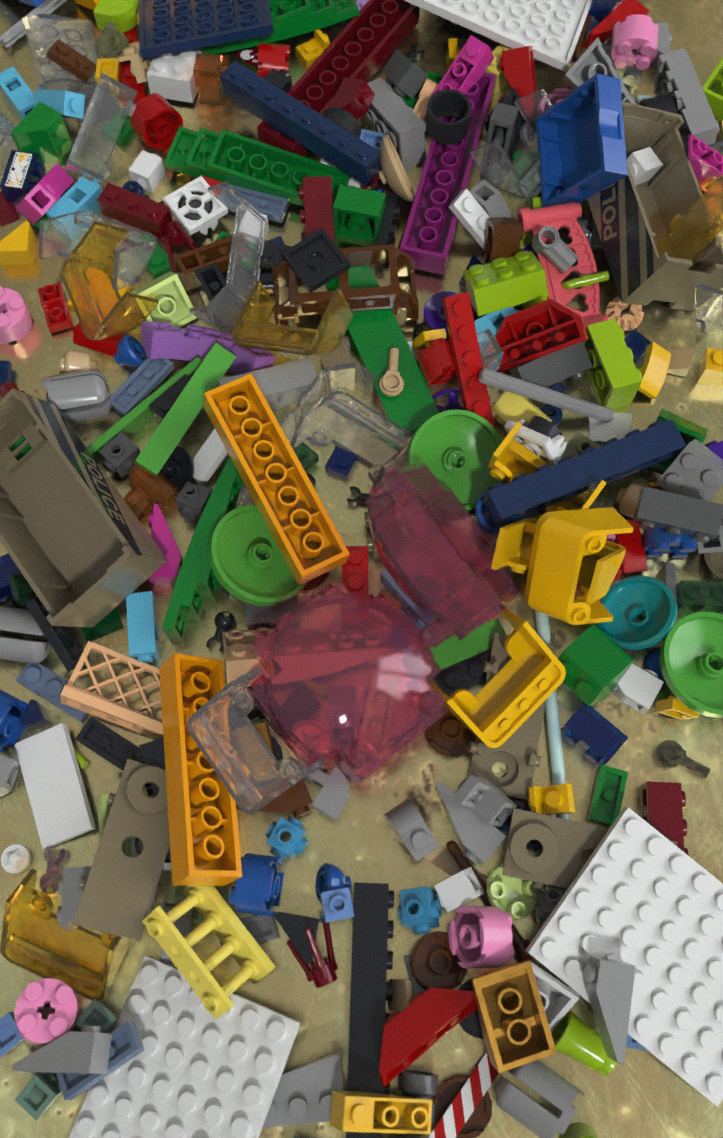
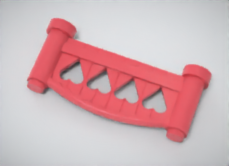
M570 202L532 210L529 207L518 209L517 220L522 224L524 233L532 232L533 237L545 226H553L557 231L562 227H566L569 230L568 237L571 239V244L567 246L579 257L576 261L577 265L570 267L562 274L543 254L537 253L538 261L545 269L548 289L547 299H552L579 314L585 330L587 325L608 320L607 315L599 313V283L582 287L581 289L574 288L568 290L564 289L561 283L571 272L579 273L580 277L586 274L598 273L588 239L577 221V218L582 216L580 203ZM541 236L543 243L549 245L548 238ZM582 294L585 297L584 304L587 306V311L581 312L566 305L576 295Z

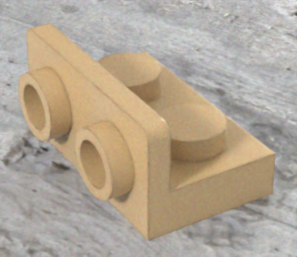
M139 41L128 44L129 47L122 49L123 53L117 57L118 62L131 60V73L136 77L137 83L146 82L148 80L147 72L153 59H142Z

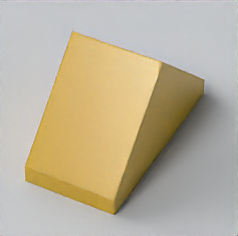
M27 220L0 241L1 266L34 265L36 236Z

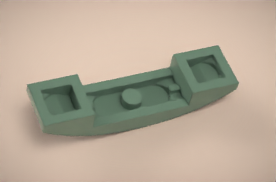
M95 998L76 1021V1026L72 1031L82 1032V1026L89 1025L100 1026V1033H108L118 1017ZM34 1074L15 1099L36 1121L62 1093L57 1074Z

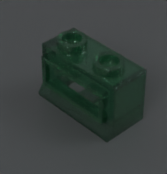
M681 580L677 584L678 612L683 605L692 606L695 611L702 610L704 606H718V613L723 614V581Z

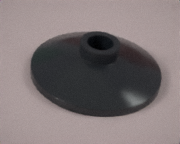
M176 446L156 477L152 475L153 482L160 492L165 495L176 496L186 482L192 483L194 464L191 456L185 449Z

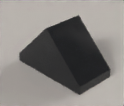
M277 912L274 915L306 965H309L313 962L314 956L305 933V928L309 927L316 942L320 919Z

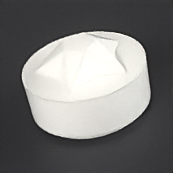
M19 844L7 847L1 856L3 869L13 874L23 873L32 862L30 850Z

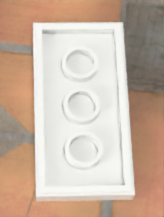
M58 724L15 743L42 849L51 848L95 829L96 825L67 724Z

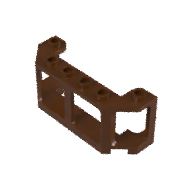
M391 245L340 249L350 262V266L389 263L391 284L389 286L351 289L349 287L347 270L338 276L339 288L335 291L299 293L297 291V276L285 260L272 269L275 290L274 319L277 331L289 330V319H294L295 323H299V316L394 308L395 315H399V310H405L407 321L419 320L414 257ZM398 276H410L412 295L400 288ZM279 286H289V298L280 305Z

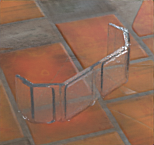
M226 181L218 183L216 186L208 187V191L230 211L236 212L226 285L207 306L190 308V312L213 329L223 331L234 330L246 317L247 312L254 308L260 277V257L263 255L267 226L266 218L261 215L260 211Z
M358 362L334 366V368L326 367L325 370H321L301 395L295 408L290 409L279 423L288 441H291L328 393L356 389L373 399L376 376Z

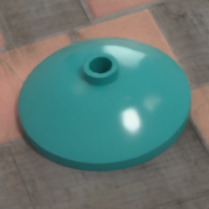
M649 576L629 577L614 584L608 590L606 596L600 600L613 616V621L597 624L599 629L622 649L639 650L648 648L661 641L673 627L677 616V603L671 590L660 580ZM640 618H645L644 621L638 623Z

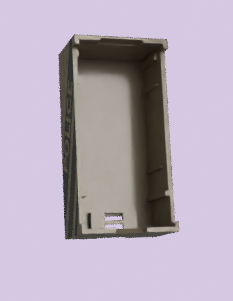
M622 101L626 158L628 159L633 152L650 147L663 166L650 181L635 186L627 163L628 175L587 199L622 303L647 306L651 301L657 300L671 302L669 304L671 309L695 311L723 287V247L678 130L684 123V120L680 114Z
M12 388L0 400V542L49 612L46 618L51 626L93 628L168 560L56 405ZM24 436L26 440L12 452L10 447ZM30 444L32 448L18 461L15 456Z

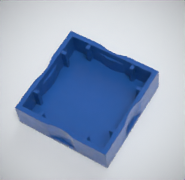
M597 73L576 88L566 99L554 104L536 117L537 143L541 163L542 207L570 202L581 203L628 175L620 79Z

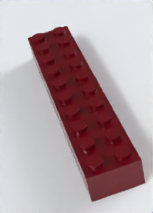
M369 0L359 11L360 15L355 16L287 94L322 115L329 108L344 77L365 80L366 83L369 82L419 23L420 7L414 6L405 0ZM262 121L257 126L259 142L303 157L308 153L309 149L268 123Z

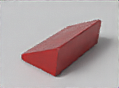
M84 318L73 327V343L114 357V354L117 353L118 342L128 332Z

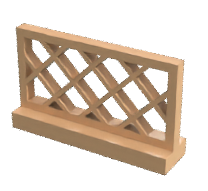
M88 641L67 685L64 686L60 694L61 703L152 739L163 738V721L154 717L151 708L161 705V699L148 704L144 691L154 687H158L161 694L160 680L158 676L160 677L159 668L144 662H137L134 658ZM92 650L102 654L105 662L90 667L87 658ZM123 662L127 664L130 672L116 677L111 665ZM107 667L112 679L97 684L93 672ZM145 671L151 673L155 682L141 687L136 675ZM86 674L90 675L94 685L86 689L74 686L77 678ZM133 677L137 689L123 694L118 682ZM115 684L119 696L112 699L103 697L100 689ZM140 693L145 706L137 709L128 707L126 698Z

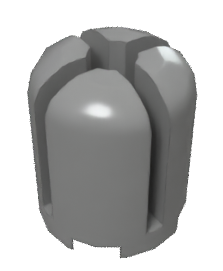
M90 369L43 377L42 389L47 388L48 390L46 392L47 402L56 405L69 424L100 419L109 414L111 409L109 398L111 394L106 377L99 370Z
M0 606V659L27 663L42 662L51 651L52 646L49 641L3 635L4 631L45 636L30 611Z
M539 1060L507 1070L557 1107L559 1112L555 1115L505 1077L502 1078L496 1090V1103L499 1108L539 1138H553L557 1131L563 1135L578 1110L572 1105L577 1094L579 1093L584 1096L585 1092L572 1085Z

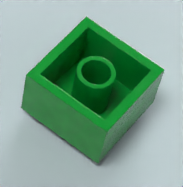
M339 185L333 205L334 237L377 245L385 212L386 193L356 188L354 186Z

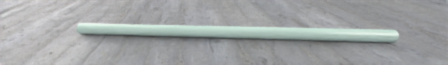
M535 512L527 515V518H538V513ZM535 610L537 634L544 643L551 645L549 617ZM555 690L546 699L545 718L552 785L566 783L557 692ZM569 814L556 815L558 818L570 820Z

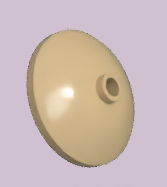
M386 134L382 137L380 144V165L382 170L378 172L382 183H388L395 194L413 203L415 198L413 188L390 136Z

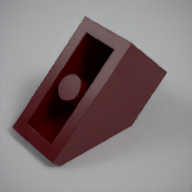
M344 77L329 108L338 107L344 109L357 120L366 114L375 93L365 80Z

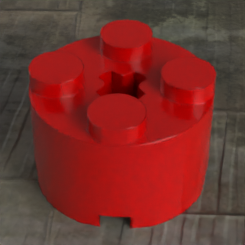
M259 43L257 75L264 79L265 75L272 69L277 71L284 69L289 73V62L285 61V59H289L290 45Z
M153 93L133 103L130 107L131 128L148 147L155 148L158 151L171 147L179 126L183 127V119L164 97L158 93Z
M444 338L435 339L430 342V348H424L415 353L428 386L447 383V379L452 377L457 379L450 339L448 341H445Z

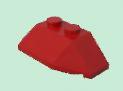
M549 299L506 316L489 352L497 372H502L588 340V336L579 314Z
M431 987L425 993L422 991L417 993L410 1000L409 1006L402 1012L399 1010L395 1011L388 1017L383 1030L379 1066L380 1082L384 1087L477 1009L474 992Z

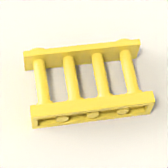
M187 886L182 890L187 896L184 900L167 913L159 905L142 922L147 927L148 933L156 939L203 1002L204 1008L217 1020L234 1006L229 996L248 978L255 984L276 966L214 886ZM195 907L205 921L187 936L183 937L173 923L191 908ZM213 930L223 945L202 962L191 947ZM231 954L241 969L220 987L210 971Z

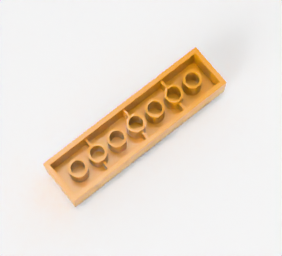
M252 373L205 392L203 407L298 585L345 564L350 553Z
M174 653L159 666L172 885L226 886L242 877L223 660Z

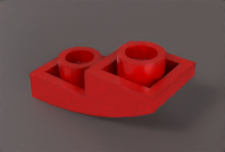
M61 282L38 288L40 302L50 333L73 328L72 318Z
M633 519L626 520L633 527V532L615 534L616 538L614 540L617 544L626 548L625 566L622 573L647 571L646 554L639 526L637 523H633Z

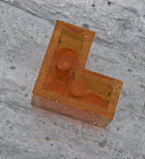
M196 54L193 73L199 104L226 106L227 97L223 96L220 75L231 65L229 55Z

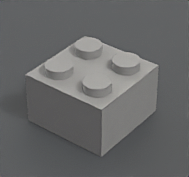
M694 439L684 448L656 483L668 492L710 501L723 487V460L700 441Z

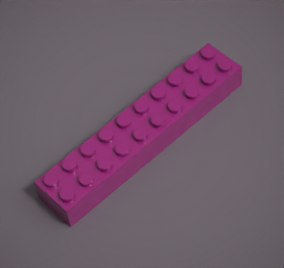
M485 72L465 93L472 107L467 136L462 141L450 145L431 140L400 246L401 251L414 257V269L441 275L445 274L459 219L451 211L449 205L462 190L468 189L494 96L497 76L495 74ZM443 116L439 118V120L445 122L458 121L456 118L451 116Z

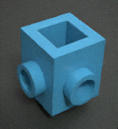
M290 816L288 820L280 817L278 823L273 821L265 835L269 838L266 843L272 847L270 853L281 857L283 860H285L286 856L294 859L296 854L300 856L308 843V840L305 839L307 833L302 830L304 824ZM283 832L291 834V839L288 842L281 841L280 837Z
M427 886L400 890L401 905L398 907V916L400 922L403 923V927L413 930V934L430 933V928L440 927L439 918L442 917V907L440 901L436 898L435 890Z

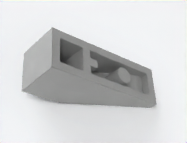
M439 781L435 790L458 843L465 850L462 854L474 865L478 862L481 865L485 864L506 836L496 827L488 824L473 808L460 804L453 797L455 793Z
M590 956L589 963L584 968V980L607 1057L619 1064H624L636 966L622 961Z
M84 1025L82 1026V1032L69 1031L14 1063L12 1071L107 1074L112 1034L100 1033V1026Z

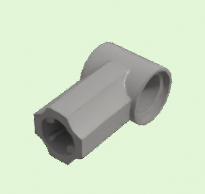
M553 226L543 227L532 239L531 244L534 251L538 254H543L562 274L579 258L560 239L559 232ZM541 236L548 238L549 245L543 243Z

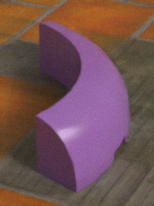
M152 321L142 322L141 324L143 347L150 359L192 361L199 357L203 361L216 342L237 356L227 372L234 375L273 367L275 355L256 344L250 347L241 343L242 339L226 332L190 324L187 325V329L171 326L170 322Z

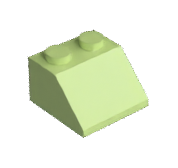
M169 271L129 292L145 322H170L171 326L181 327L198 318L179 277L174 272Z

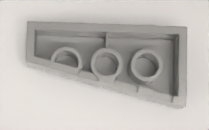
M599 38L591 44L562 78L571 90H575L597 73L618 78L621 84L622 101L636 104L624 86L625 83L621 76L617 74L610 57L605 53Z
M686 48L659 55L654 94L656 97L670 94L673 98L676 112L682 115L684 123L678 130L687 151L688 135L690 134L702 140L708 146L715 145L716 137L719 133V124L713 115Z
M381 78L367 83L375 93L365 114L373 127L376 126L379 133L390 136L405 171L425 163L426 145L424 132H426V125L423 119L419 118L413 109L403 102L401 96H398L392 90V87L389 84L387 85Z
M310 358L219 379L217 380L216 388L252 373L272 412L315 396L320 380Z
M342 1049L297 1067L284 1070L263 1128L330 1122L332 1090L345 1091Z

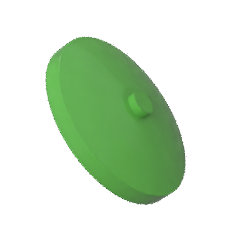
M456 409L435 414L426 419L416 429L409 442L406 454V467L410 482L419 496L435 508L451 512L474 509L482 492L497 483H501L490 475L489 472L491 470L488 465L502 440L495 428L476 413Z
M256 505L238 507L227 513L216 525L209 541V562L217 580L231 595L251 605L276 606L291 600L306 585L307 582L298 585Z
M696 612L677 621L663 638L660 647V667L668 687L678 700L691 710L712 718H723V614Z

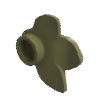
M106 23L104 25V35L99 36L96 41V53L104 56V58H117L123 53L122 49L128 47V38L117 30L114 23Z

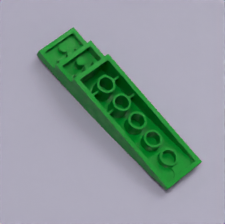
M269 0L274 29L273 34H269L264 38H248L243 42H226L222 46H206L200 50L202 51V56L255 47L259 43H272L315 31L358 16L360 13L356 0Z
M179 126L164 160V167L195 178L201 175L227 184L287 198L289 203L304 206V200H300L299 185H303V177L331 176L333 205L339 185L348 186L351 178L350 175L338 168L224 129L219 134L204 128H200L199 132Z
M369 265L350 266V269H348L349 287L351 289L380 287ZM338 276L324 284L327 291H335L339 288ZM391 308L336 313L341 319L343 332L347 335L350 346L397 439L415 432L426 419L439 413ZM391 348L399 349L398 372H400V376L404 381L403 391L394 397L386 396L379 387L381 377L388 371L389 351Z
M230 457L203 510L172 592L162 626L171 643L181 645L187 621L198 622L204 598L215 599L219 581L214 575L209 562L208 547L210 537L219 521L227 513L238 508L244 482Z

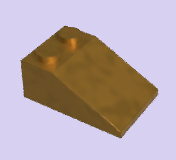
M529 959L471 978L483 1038L490 1062L498 1073L557 1054Z

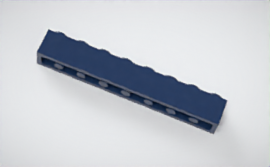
M234 61L220 75L223 96L365 186L380 171L379 150L243 65Z
M672 419L663 423L661 420L650 424L643 431L635 429L620 440L612 438L597 449L594 446L589 447L574 458L569 455L560 459L556 465L549 467L546 464L537 468L534 471L535 473L528 476L525 473L520 474L505 485L497 483L488 488L483 502L497 528L595 489L602 480L607 484L673 458L686 447V444Z

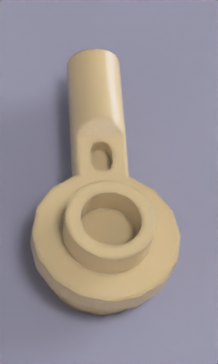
M397 348L390 349L388 371L381 377L379 382L381 392L389 397L399 395L404 387V381L400 376V372H398L399 349Z

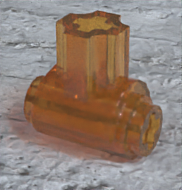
M137 464L133 466L129 472V477L131 478L129 486L131 490L123 499L139 521L154 507V504H158L159 508H170L175 504L174 500L178 492L172 483L160 473L155 477Z

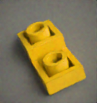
M655 342L646 347L645 364L639 368L642 374V383L638 390L651 399L657 398L666 378L671 359V353Z

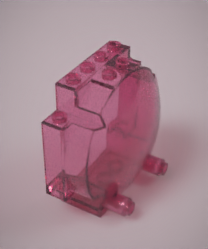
M415 463L412 466L409 464L406 467L401 466L399 468L396 466L383 476L385 479L383 483L381 482L369 491L371 496L365 500L368 505L370 529L377 552L393 581L414 604L435 618L419 634V638L425 647L435 648L453 634L459 640L465 638L504 610L521 590L503 567L497 570L491 569L495 547L450 488L444 489L426 464L416 465Z
M341 582L336 586L330 583L318 592V597L312 594L303 600L296 613L290 610L280 617L275 624L276 630L271 634L265 631L253 640L255 645L250 651L269 676L266 678L263 674L250 685L253 689L248 694L308 774L315 772L332 758L350 783H359L446 714L448 710L444 706L442 694L437 690H433L428 682L442 670L434 661L430 646L414 621L402 610L391 604L382 592L376 597L371 593L366 598H363L359 593H349Z

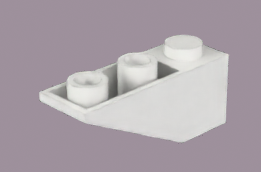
M633 662L612 692L620 702L643 715L650 709L664 681L658 679V675L653 671L643 670L634 665Z

